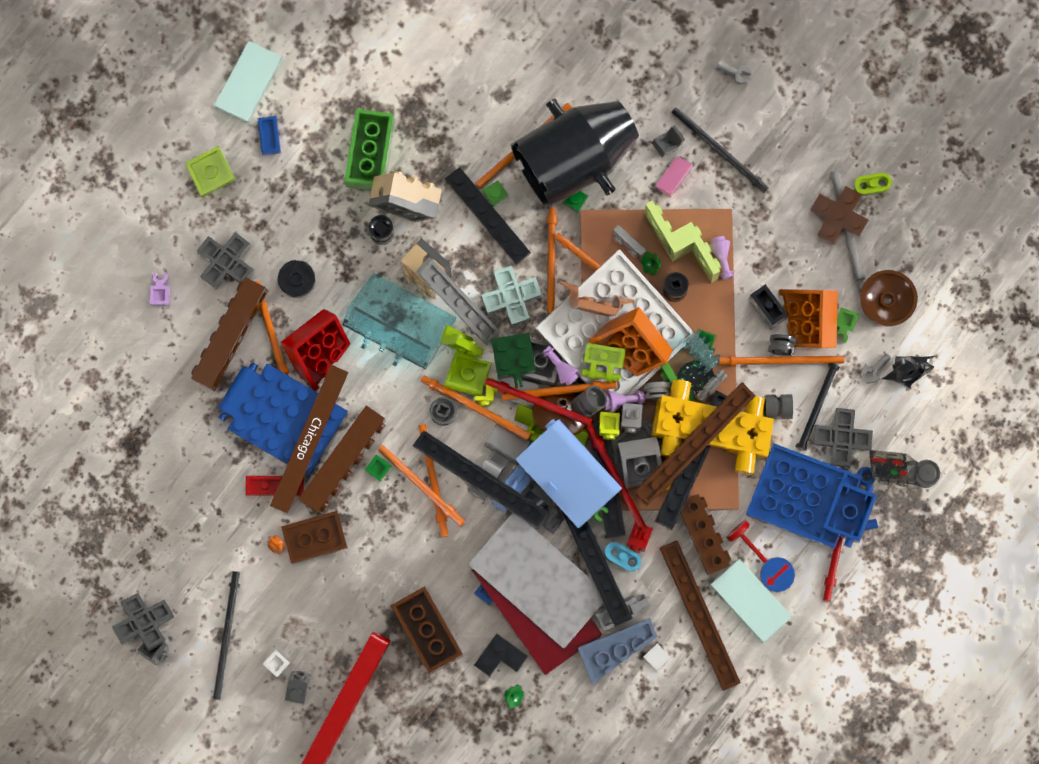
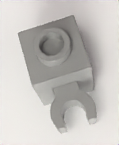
M623 403L621 429L625 430L626 433L640 431L643 405Z

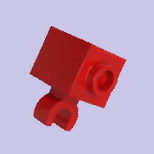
M635 522L626 546H629V549L636 553L645 552L653 528L647 526V528L640 531Z

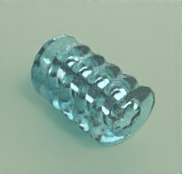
M698 330L683 343L686 342L685 350L691 348L689 356L696 354L693 359L694 362L701 360L698 367L706 366L703 371L705 374L721 362L718 361L721 355H713L716 349H708L711 343H703L706 336L699 338L701 330Z

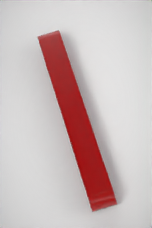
M374 631L372 632L302 764H326L391 640Z

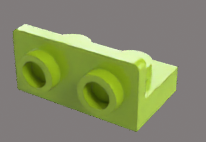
M449 325L444 327L440 341L441 344L461 354L482 357L484 349L478 347L477 343L473 342L472 337Z

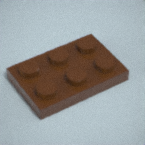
M338 511L281 526L291 564L348 549Z

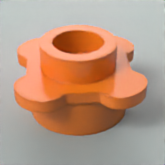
M277 535L268 537V548L273 553L276 552L280 555L285 547L284 542Z

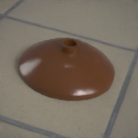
M882 270L872 274L865 281L860 292V304L863 312L871 321L881 326L892 327L906 322L913 315L917 307L918 295L913 282L906 275L895 270ZM885 298H888L890 300L889 304H886L884 302Z
M579 393L540 396L538 398L573 411L572 401ZM533 404V419L543 432L547 430L545 426L553 419L555 421L559 419L573 435L579 434L587 426Z

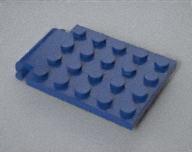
M253 362L249 367L242 366L217 407L221 411L218 418L225 422L228 416L232 417L233 420L227 428L230 432L288 465L318 393L269 364H266L261 374L255 372L258 365ZM336 403L306 470L305 476L307 477L312 473L348 413V410Z
M773 443L746 516L832 549L836 548L841 537L846 539L844 546L851 548L853 542L859 543L877 495L872 493L874 490L873 485L867 484L865 490L859 488L862 476Z

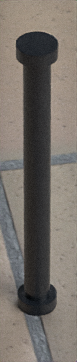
M829 363L828 365L829 370L801 439L795 446L799 450H807V442L836 371L840 369L836 364Z

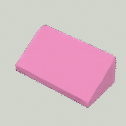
M676 157L655 187L671 197L691 170L693 164Z

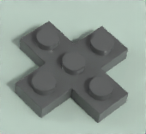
M236 232L224 247L208 236L197 250L200 255L211 262L200 276L201 279L217 289L227 275L239 283L245 277L249 278L254 269L240 258L251 244Z
M836 408L834 427L814 426L813 445L832 447L831 465L850 468L852 449L869 451L872 449L873 430L854 429V409Z
M138 593L121 601V606L128 618L112 626L121 645L140 636L148 652L166 643L158 626L173 619L174 615L165 599L149 608L146 607Z

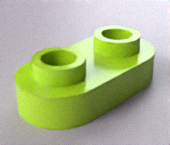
M886 173L863 175L855 180L854 190L863 196L884 193L890 189L892 179ZM883 181L885 186H880L878 182ZM860 185H866V189H861Z

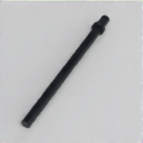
M677 107L673 109L671 113L750 180L752 186L758 187L763 193L769 189L761 181V177L755 176Z
M233 571L231 582L228 585L230 592L213 699L221 700L237 591L240 588V572Z

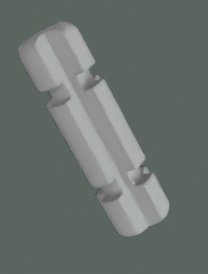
M718 370L714 375L715 377H712L702 388L703 390H700L696 395L700 402H705L708 395H711L721 384L720 382L725 380L727 375L724 371Z

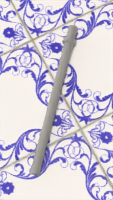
M833 171L831 176L838 199L843 189L839 172ZM844 229L855 273L854 281L857 282L858 290L861 292L866 278L862 274L853 233Z

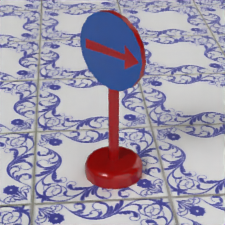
M744 520L739 523L726 536L727 540L733 542L741 537L761 559L764 565L761 568L760 576L762 583L767 589L774 592H782L790 588L795 578L792 564L780 557L767 560L744 535L749 528L748 521Z

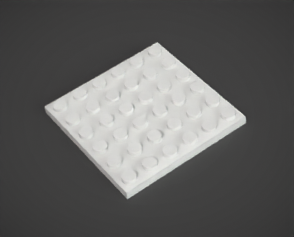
M620 249L578 287V298L589 297L594 299V303L605 301L613 304L614 295L634 299V303L622 304L616 316L606 317L571 308L568 296L535 327L566 363L578 368L577 374L585 384L599 380L606 382L605 379L596 378V380H593L587 376H582L583 368L590 369L591 363L584 362L586 345L590 343L589 339L610 320L638 307L641 308L673 349L669 360L696 335ZM598 365V371L607 372L608 366ZM661 366L640 376H635L624 367L623 369L615 368L614 373L621 374V381L617 382V388L603 391L609 390L623 396L633 395Z

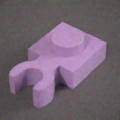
M166 272L163 273V279L161 280L157 279V273H153V280L156 286H150V306H170V286H165V283L168 281Z

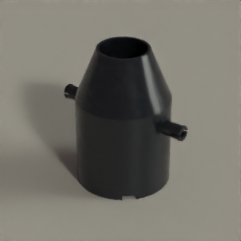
M552 99L553 103L549 101L546 106L554 116V119L511 143V150L516 161L520 160L524 167L521 171L542 204L549 205L547 207L549 210L595 182L599 183L606 196L610 195L609 191L613 193L616 188L607 176L613 172L639 137L638 130L628 111L619 101L577 106L563 111L557 99Z

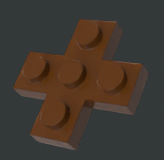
M847 186L844 187L836 202L819 193L810 209L815 214L826 219L817 236L835 245L843 229L861 237L870 222L869 219L854 212L863 195Z

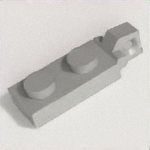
M645 594L636 597L633 595L624 599L632 618L638 616L641 608L649 605ZM606 607L594 612L602 631L614 627Z

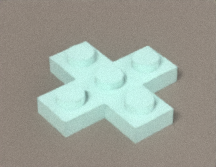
M512 266L494 271L499 289L482 295L487 314L506 308L512 326L530 320L524 302L542 297L536 277L517 283Z

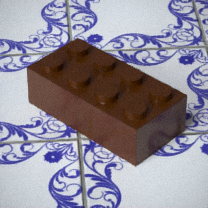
M425 586L391 605L429 676L464 657Z

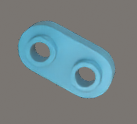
M611 542L606 546L605 557L610 562L629 572L639 569L641 558L636 552L618 542ZM616 549L618 555H611V550ZM633 559L635 564L630 566L627 561Z

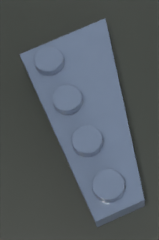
M650 618L578 647L592 684L658 637Z

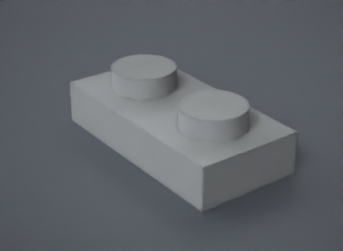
M617 225L613 230V239L619 245L623 244L626 246L628 253L632 257H638L641 260L646 253V249L623 228Z

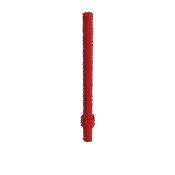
M489 377L485 380V385L498 389L500 393H508L589 427L592 424V419L513 388L509 383L499 382Z
M592 425L588 426L585 429L592 440L591 444L594 450L597 449L609 474L622 487L619 491L640 531L644 530L647 526L606 452L602 438L598 437Z
M841 537L836 548L833 549L828 577H825L824 585L826 587L823 601L826 602L831 601L833 587H836L837 579L835 577L844 539Z

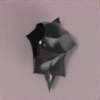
M918 354L915 356H896L895 363L892 364L893 371L882 379L894 381L907 389H911L913 383L934 368L929 362L935 356L920 357Z

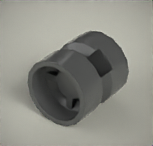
M590 386L573 399L572 410L575 413L590 418L606 406L607 396L600 387Z
M775 394L764 395L765 417L776 419L780 416L781 419H793L792 394H781L780 397H777Z

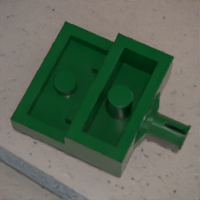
M523 333L491 339L497 378L513 377L515 388H518L517 381H519V387H523L521 376L536 373L530 334Z

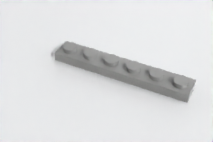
M428 258L416 271L484 344L488 345L491 339L500 332L433 259Z

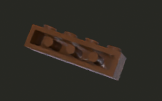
M698 494L686 500L680 514L706 573L710 575L730 566L729 561H731V557L728 551H724L721 546L724 543L720 533H716L713 528L716 524L712 515H708L705 510L708 506L704 497H700Z

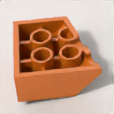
M779 289L780 296H783L785 304L783 308L788 313L789 322L787 328L789 336L796 338V345L794 347L836 348L838 290Z
M640 307L610 320L589 339V342L592 344L596 343L597 345L625 349L623 367L635 376H640L666 364L673 351Z

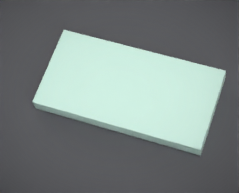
M248 41L214 106L249 123L282 60V56Z
M740 559L711 584L713 589L762 643L792 618L789 612Z

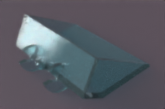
M373 273L348 306L342 325L364 337V342L360 348L365 350L369 343L373 341L380 345V352L383 353L387 349L395 353L396 359L392 364L393 366H398L402 358L426 370L442 345L440 341L444 327L446 325L452 327L457 317Z

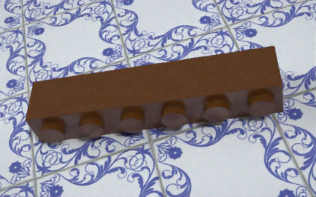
M246 277L238 284V292L234 298L230 299L226 314L221 316L217 331L211 334L210 344L207 348H204L199 364L195 365L191 372L192 380L214 392L269 292L266 287Z
M366 405L299 497V501L318 515L321 511L324 513L330 505L329 500L331 497H336L342 488L340 487L341 483L351 477L353 473L351 470L354 465L358 466L363 460L364 456L362 454L366 449L370 450L375 443L374 438L377 433L381 434L386 428L385 418Z

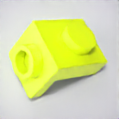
M486 385V396H474L475 403L482 407L494 404V394L498 393V389Z
M600 412L599 436H603V439L614 440L615 437L619 436L620 413Z

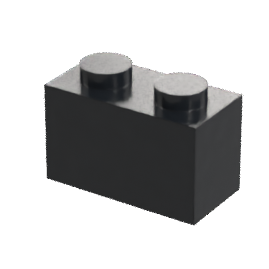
M766 284L750 294L749 302L770 330L787 319L788 313Z

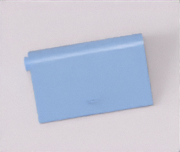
M553 419L545 426L547 430L521 453L516 460L579 528L615 496L622 487L559 419L557 421Z

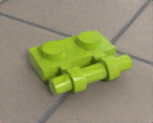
M587 343L584 362L591 363L590 369L583 368L582 376H587L593 380H596V378L605 379L606 382L611 383L613 381L620 382L621 374H616L614 371L615 368L623 369L626 350ZM598 365L608 366L607 372L598 371Z

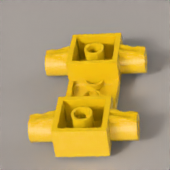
M672 380L670 397L662 395L656 402L651 437L663 439L660 453L663 458H667L716 408V406L689 401L691 383L685 380ZM755 396L745 407L744 412H740L708 444L709 446L723 448L726 453L736 454L735 472L738 474L753 475L756 459L763 460L769 454L774 419L763 417L765 398ZM673 417H676L677 423H675V419H672Z

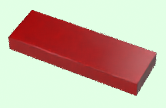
M246 476L245 495L274 496L282 476ZM304 477L296 496H301L304 492Z

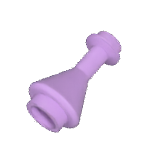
M725 236L715 237L710 240L711 244L709 246L712 253L720 261L722 273L719 276L722 277V280L733 278L734 271H730L727 262L730 241L726 240Z
M549 345L542 351L543 358L548 356L556 366L560 383H566L569 386L579 377L577 374L578 368L561 361L553 352L555 348Z
M607 390L605 392L607 404L603 410L613 413L623 406V403L636 402L641 405L645 402L644 393L636 390L634 395L623 396Z

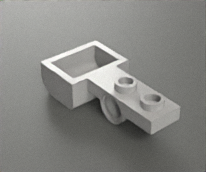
M496 424L484 446L492 452L481 468L499 479L509 461L518 466L519 463L516 458L531 445L532 440H526ZM470 486L468 492L483 501L488 497L473 486Z

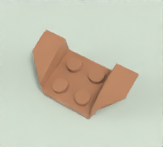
M557 281L560 285L571 290L569 302L570 307L573 309L610 317L617 315L622 304L634 303V299L614 295L613 304L605 301L594 303V299L589 297L578 298L579 290L576 285Z

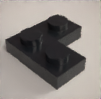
M496 633L474 666L489 677L501 661L515 672H518L528 658V655Z

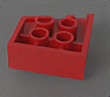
M322 309L280 342L297 374L315 392L319 388L318 384L322 378L326 377L330 366L334 362L339 361L351 344L336 314L326 309Z

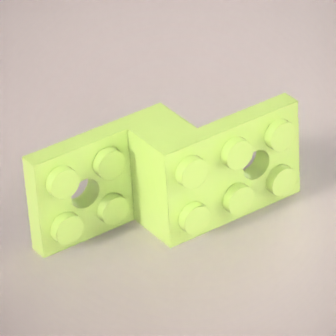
M653 200L646 203L644 214L672 262L692 251L709 281L713 283L718 280L721 268L720 263L716 258H712L710 254L712 252L707 242L702 241L700 237L702 233L698 226H694L690 222L671 233L672 227L668 220L664 221L661 216L663 212L658 204L655 205Z

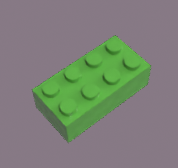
M356 109L345 176L346 187L371 191L374 177L387 173L395 122L394 114Z

